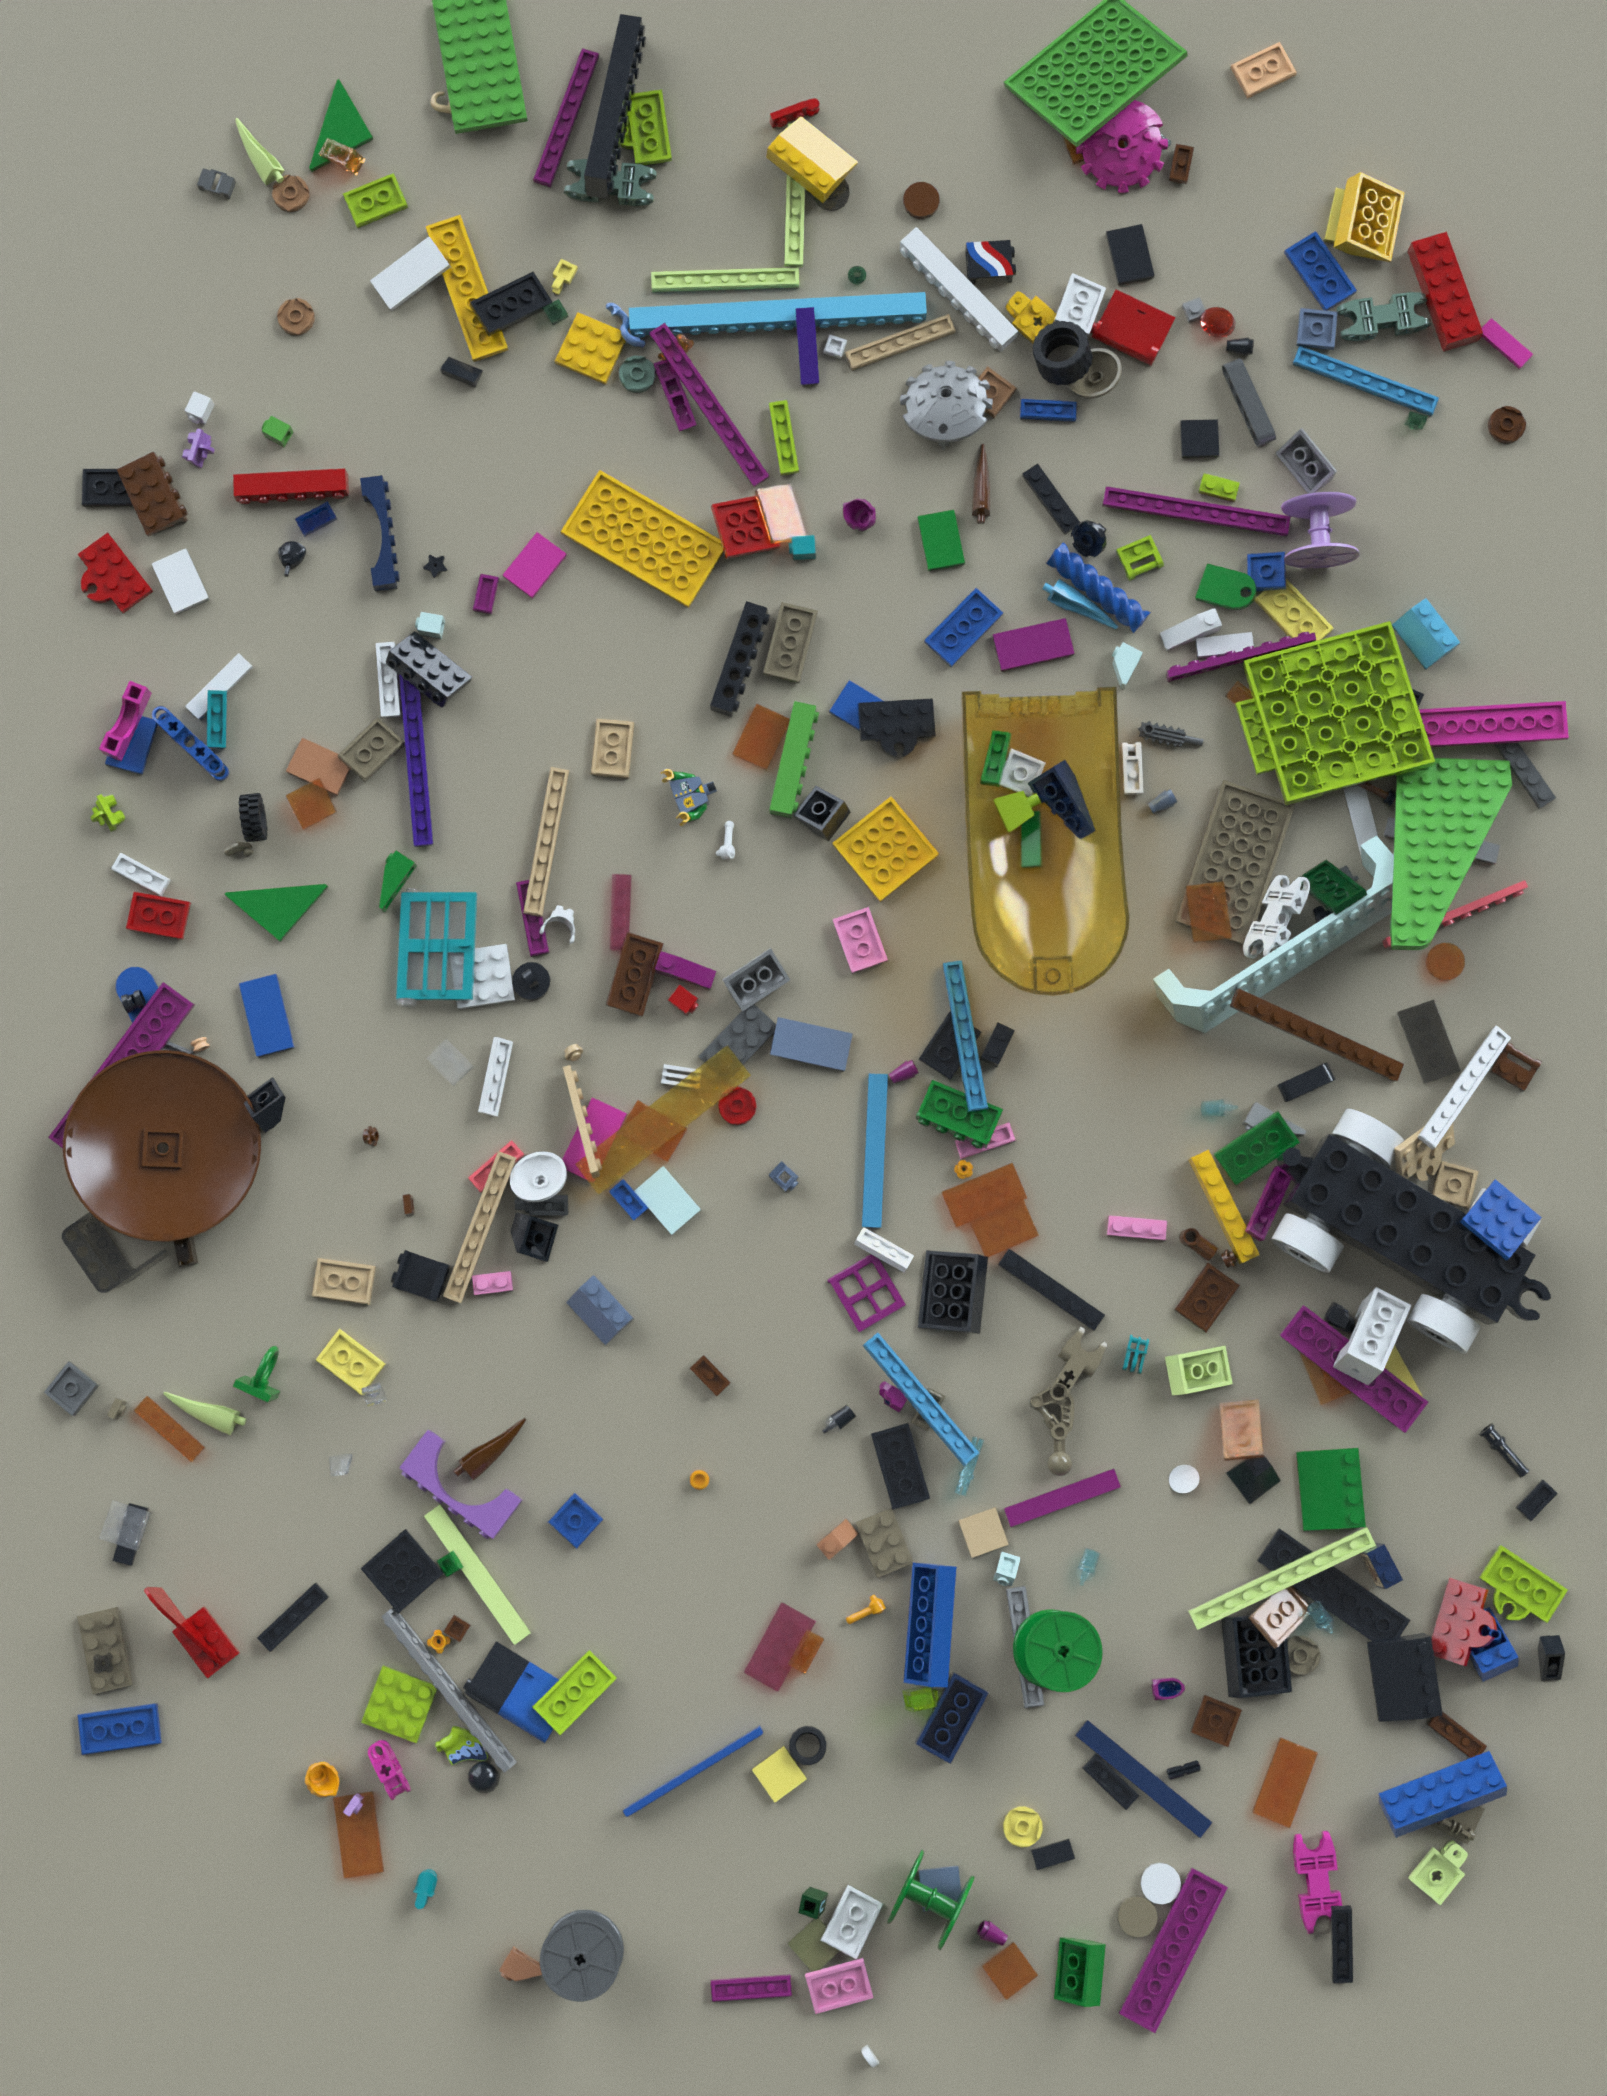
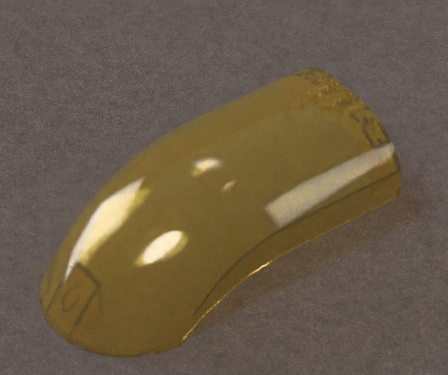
M1097 687L1095 691H1078L1074 695L999 697V694H981V691H962L960 698L966 862L972 925L977 946L989 967L1000 978L1017 989L1036 995L1048 996L1077 992L1104 976L1115 964L1127 940L1130 915L1126 892L1121 825L1117 687ZM992 730L1011 733L1008 752L1012 748L1046 762L1042 773L1066 760L1076 776L1095 827V832L1080 840L1064 825V821L1057 814L1054 815L1050 812L1051 808L1045 803L1032 807L1033 811L1041 812L1042 867L1022 868L1021 825L1008 833L993 802L995 798L1017 792L1003 786L996 787L980 783Z

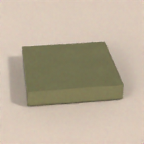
M820 1918L817 1920L813 1919L788 1942L790 1948L811 1972L820 1970L840 1951L821 1941L827 1926Z

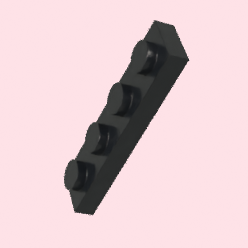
M1037 463L1022 473V477L1063 534L1066 535L1072 531L1080 521Z
M317 1582L314 1583L264 1630L257 1639L269 1652H272L329 1598L328 1594Z
M1351 1905L1331 1906L1333 1984L1353 1983Z

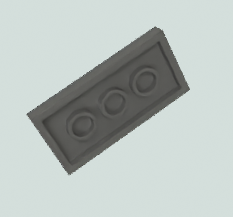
M753 1004L746 1010L741 1011L699 1055V1058L727 1083L774 1034L776 1024Z

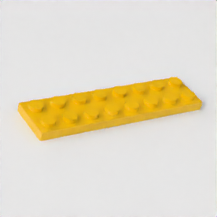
M461 215L425 226L429 237L451 266L442 275L473 362L508 351L502 330L488 336L469 306L471 301L488 294V290Z

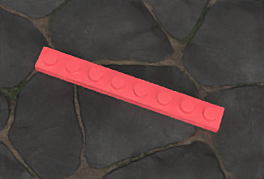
M1524 880L1446 913L1441 925L1443 924L1444 927L1455 923L1454 919L1459 917L1461 920L1472 916L1471 912L1476 910L1479 913L1489 909L1488 905L1492 903L1496 905L1504 903L1509 896L1516 898L1524 894L1523 891L1528 885ZM1390 937L1382 941L1385 948L1391 946Z

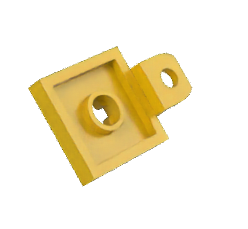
M1019 291L1011 297L1005 306L1007 312L1015 318L1012 325L1032 344L1039 331L1044 329L1045 326L1052 324L1056 313L1040 298L1035 296L1030 300ZM1039 318L1041 320L1042 326H1035V321L1033 319Z

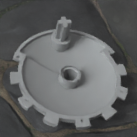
M946 361L945 366L935 368L928 364L922 368L923 373L916 379L910 376L906 381V386L909 387L907 395H901L900 405H906L908 412L903 415L904 421L919 436L938 442V445L942 446L943 450L946 449V446L949 447V442L963 440L978 432L987 421V418L983 417L985 410L992 409L993 399L987 398L985 391L990 389L988 381H980L975 376L977 373L975 368L968 366L966 369L956 367L954 361Z

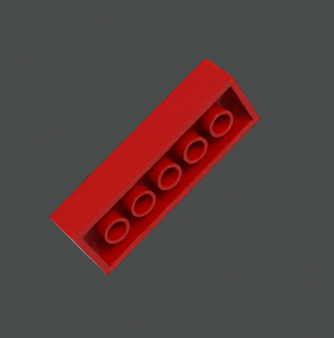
M1447 231L1411 242L1407 252L1421 291L1426 295V305L1443 352L1478 342L1483 331Z

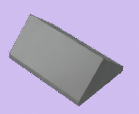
M1302 428L1276 452L1277 456L1308 494L1317 492L1332 481L1337 472Z
M770 948L722 980L737 1005L744 1011L790 981V978Z

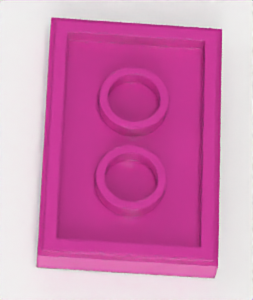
M536 532L504 572L503 577L533 599L566 558L567 554Z

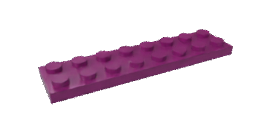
M1304 1305L1301 1306L1279 1335L1403 1433L1407 1432L1429 1403L1386 1368L1369 1385L1334 1368L1333 1366L1340 1350L1349 1340Z
M1191 1867L1119 2010L1120 2015L1156 2033L1228 1888L1227 1886Z

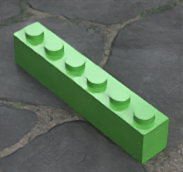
M794 701L769 809L770 814L792 818L793 813L798 809L799 803L796 802L797 795L801 796L803 784H800L801 777L805 778L807 766H804L805 759H809L811 748H808L809 741H813L815 730H812L813 723H817L819 712H816L815 705Z

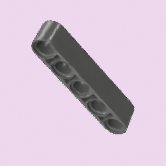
M1239 358L1222 365L1224 377L1256 446L1259 447L1276 440L1273 426L1243 361Z

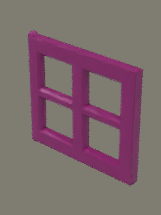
M872 1254L827 1280L828 1283H831L859 1332L906 1305L881 1261ZM873 1263L882 1279L867 1287L858 1270ZM854 1274L863 1290L848 1298L839 1282ZM886 1286L895 1302L880 1310L871 1294ZM867 1297L876 1314L861 1321L852 1305Z

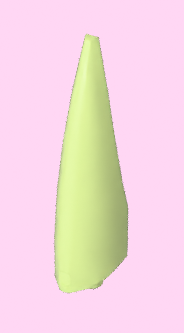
M236 118L235 121L243 145L264 184L268 185L275 180L281 183L284 180L281 174L285 170L277 159Z
M168 1392L163 1393L189 1415L228 1435L232 1434L236 1423L242 1426L246 1423V1418L239 1416L240 1412L222 1405L193 1401Z

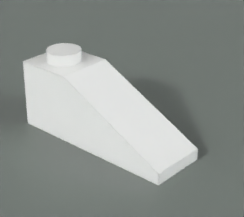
M1214 608L1197 614L1161 632L1160 636L1167 651L1192 642L1196 638H1203L1219 632L1222 624Z

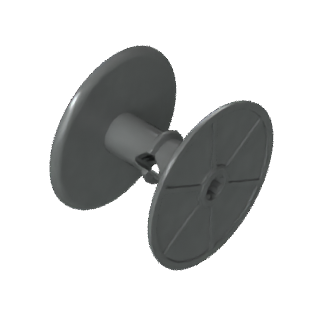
M587 1909L576 1910L561 1917L551 1928L540 1952V1969L546 1984L558 1996L570 2001H589L604 1994L614 1983L622 1964L624 1944L621 1933L610 1918L597 1911Z

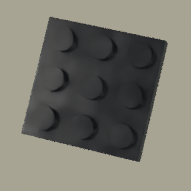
M407 1529L403 1530L360 1568L398 1613L404 1610L444 1574Z

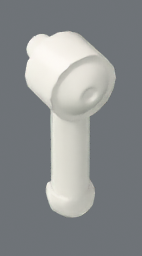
M727 821L724 824V845L716 851V855L720 856L723 860L732 859L735 856V849L732 845V832L734 828L732 821Z

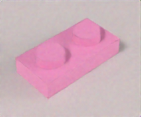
M511 1271L472 1276L474 1295L513 1291Z

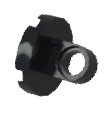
M1089 520L1081 521L1071 532V537L1073 536L1074 543H1072L1073 547L1084 557H1097L1105 550L1107 545L1105 536L1107 529L1101 523L1096 524Z
M527 962L520 965L515 970L512 978L515 992L521 998L527 1000L542 998L547 994L551 982L548 971L543 965L536 962Z

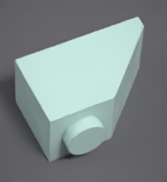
M1124 642L1120 647L1116 646L1112 657H1114L1112 664L1120 688L1123 690L1143 652Z

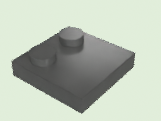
M68 1361L44 1393L75 1417L99 1385L72 1362Z

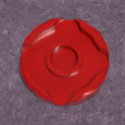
M733 1087L722 1094L718 1107L720 1115L726 1122L733 1125H742L753 1118L757 1105L755 1097L749 1090L742 1087Z

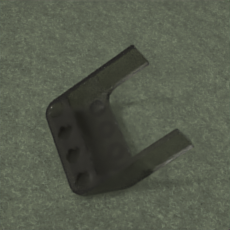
M90 1212L66 1227L62 1232L64 1244L95 1289L101 1293H108L131 1282L170 1255L164 1249L136 1269L132 1268L101 1222Z

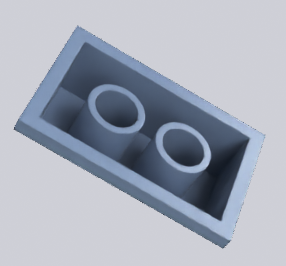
M594 1275L566 1302L605 1345L634 1319Z

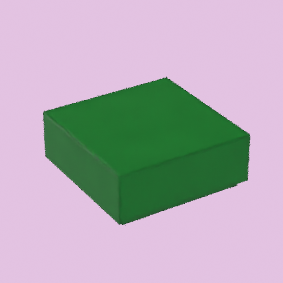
M454 1550L437 1560L446 1577L463 1568Z

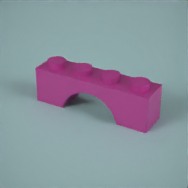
M129 681L122 696V707L119 717L112 729L106 732L99 747V750L104 755L122 761L152 693L147 687Z

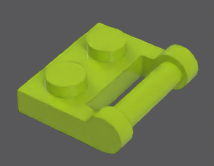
M1151 535L1116 549V553L1129 581L1149 570L1164 567L1163 560ZM1153 556L1154 561L1132 570L1130 565Z

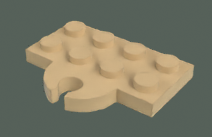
M1453 1123L1433 1150L1417 1138L1423 1128L1394 1148L1396 1173L1406 1179L1414 1176L1421 1181L1428 1180L1426 1172L1434 1176L1440 1166L1442 1153L1455 1145Z

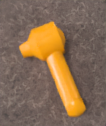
M874 1594L870 1596L869 1607L846 1617V1622L852 1624L868 1615L881 1614L886 1607L882 1599L877 1598Z

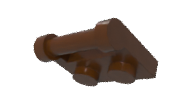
M1508 1042L1490 1072L1518 1089L1525 1091L1542 1061L1531 1058ZM1508 1053L1530 1065L1529 1071L1506 1058Z

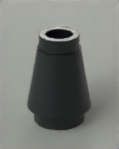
M1247 337L1227 340L1226 351L1248 356V354L1252 355L1254 339Z

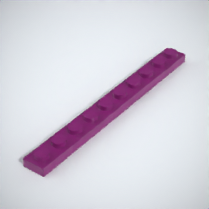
M666 323L649 333L651 338L753 488L768 479V473Z
M1108 486L1105 487L1102 505L1103 507L1281 536L1288 535L1291 516Z

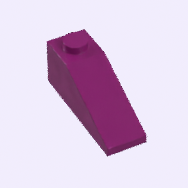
M662 951L655 968L658 974L710 990L716 974L715 970Z

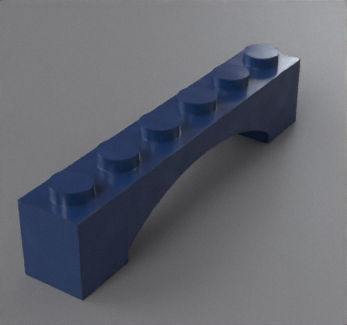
M383 475L360 478L362 497L365 502H370L377 512L382 533L380 555L375 567L371 568L373 588L375 591L398 589L397 582H400L399 571L395 570L398 558L397 553H393V546H396L395 536L391 535V528H394L393 518L389 517V510H392L391 501L387 499L386 494L389 492L388 481L384 480Z

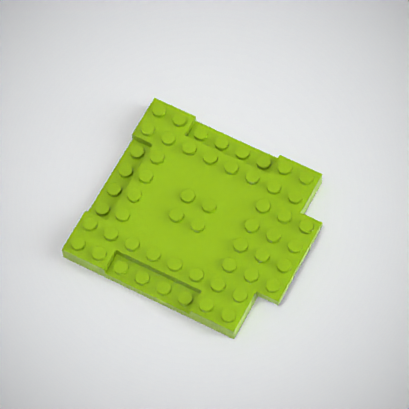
M1391 621L1244 660L1243 668L1253 698L1237 702L1235 704L1256 775L1275 770L1285 805L1320 797L1324 793L1394 774L1397 776L1434 765L1435 759Z

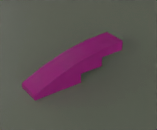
M666 359L653 363L679 432L697 426L686 393L673 368Z

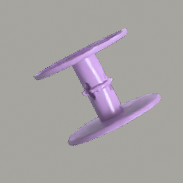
M1318 492L1296 496L1285 501L1281 505V510L1284 514L1294 518L1310 519L1308 533L1311 535V545L1290 551L1285 555L1284 562L1292 567L1309 569L1335 567L1356 560L1360 555L1356 547L1341 543H1330L1332 528L1329 527V517L1337 516L1353 509L1357 502L1356 498L1339 492Z

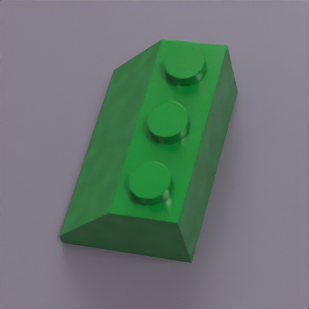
M1060 1937L1054 1999L1082 2007L1100 2006L1106 1944L1091 1940Z

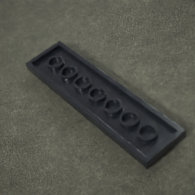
M1278 1528L1257 1561L1269 1570L1274 1571L1313 1551ZM1334 1566L1292 1585L1370 1641L1400 1637L1411 1621Z

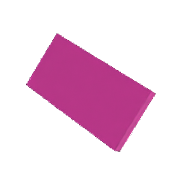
M592 1097L587 1107L588 1117H585L586 1124L590 1123L593 1134L590 1135V1139L595 1141L598 1151L594 1153L595 1158L600 1159L602 1166L627 1113ZM577 1127L562 1160L567 1171L594 1183L596 1178L593 1179L590 1173L579 1127Z

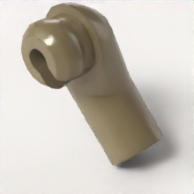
M235 842L225 847L224 853L230 856L238 851H243L244 856H250L253 854V846L250 843Z

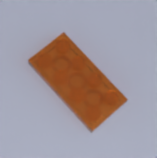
M1013 1163L941 1192L956 1228L1027 1199Z

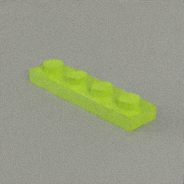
M787 400L770 402L769 409L780 475L799 473Z

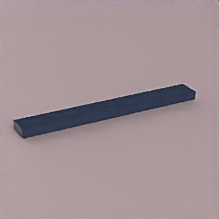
M1086 1720L1075 1734L1076 1737L1199 1838L1203 1836L1213 1823L1090 1721Z

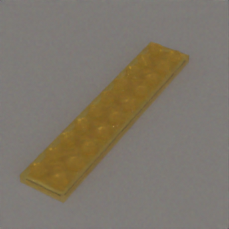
M727 1045L597 1147L598 1152L594 1154L595 1158H599L602 1170H599L600 1177L592 1178L586 1156L575 1165L598 1195H600L751 1077L750 1073Z

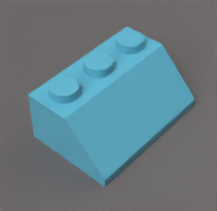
M1427 598L1412 607L1392 624V627L1425 670L1456 649L1460 644V641Z

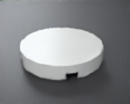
M1155 1863L1145 1869L1140 1884L1142 1892L1147 1899L1156 1904H1166L1177 1897L1180 1892L1181 1881L1173 1867L1164 1863Z

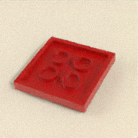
M765 494L711 505L726 559L780 548V542Z

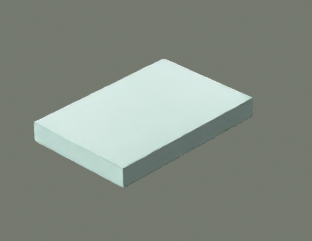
M664 1166L634 1191L671 1235L701 1211Z

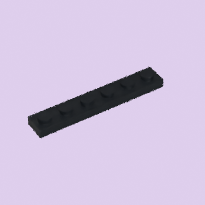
M1008 1249L998 1264L1093 1331L1096 1330L1105 1316L1098 1309L1011 1249Z

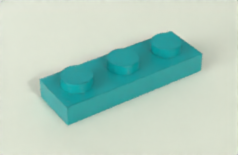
M208 690L207 747L226 748L227 691Z

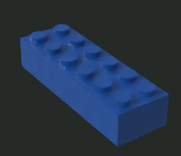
M913 1563L904 1683L927 1687H948L956 1566L931 1563Z
M1490 1751L1381 1792L1379 1793V1804L1395 1838L1504 1797L1507 1795V1785Z

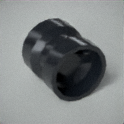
M140 989L134 991L133 994L121 996L122 1004L128 1014L134 1012L137 1008L143 1009L146 1005L145 998Z

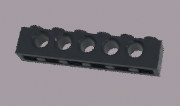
M746 601L710 704L712 711L730 717L733 716L734 712L737 713L740 705L738 701L739 695H743L746 684H744L745 678H749L752 671L750 663L756 659L758 649H756L757 643L762 642L764 636L762 629L764 625L767 626L770 618L767 607ZM750 622H756L758 626L756 628H750L748 624ZM744 639H750L752 643L748 646H745L742 644V641ZM743 656L746 660L743 663H738L736 658ZM736 673L740 678L738 680H731L730 676ZM732 691L734 695L731 698H726L724 693Z

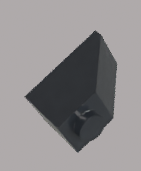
M1560 1635L1540 1636L1538 1657L1541 1681L1561 1680L1565 1650Z

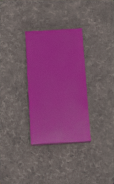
M1066 618L992 635L1001 672L1075 654Z

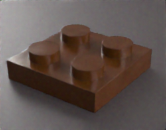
M1204 1694L1190 1732L1229 1747L1242 1709Z

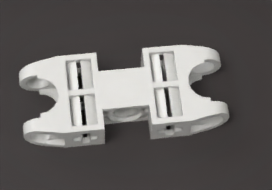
M1278 875L1274 878L1262 901V904L1267 908L1261 922L1253 921L1246 936L1243 952L1247 958L1254 959L1262 951L1265 957L1270 954L1271 949L1274 951L1288 942L1291 932L1286 927L1292 914L1301 913L1309 894L1310 883L1307 878L1298 877L1290 886L1287 876ZM1283 879V885L1281 887L1280 881ZM1303 881V889L1300 890L1301 883ZM1253 945L1252 953L1250 954V947Z

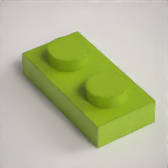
M1203 473L1198 493L1235 502L1240 482Z

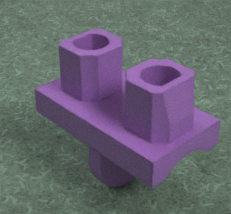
M197 429L196 432L189 433L187 439L192 445L191 450L185 449L182 458L191 462L196 467L202 468L204 459L207 458L208 454H214L215 449L210 447L212 442L210 440L211 436L204 433L202 429Z

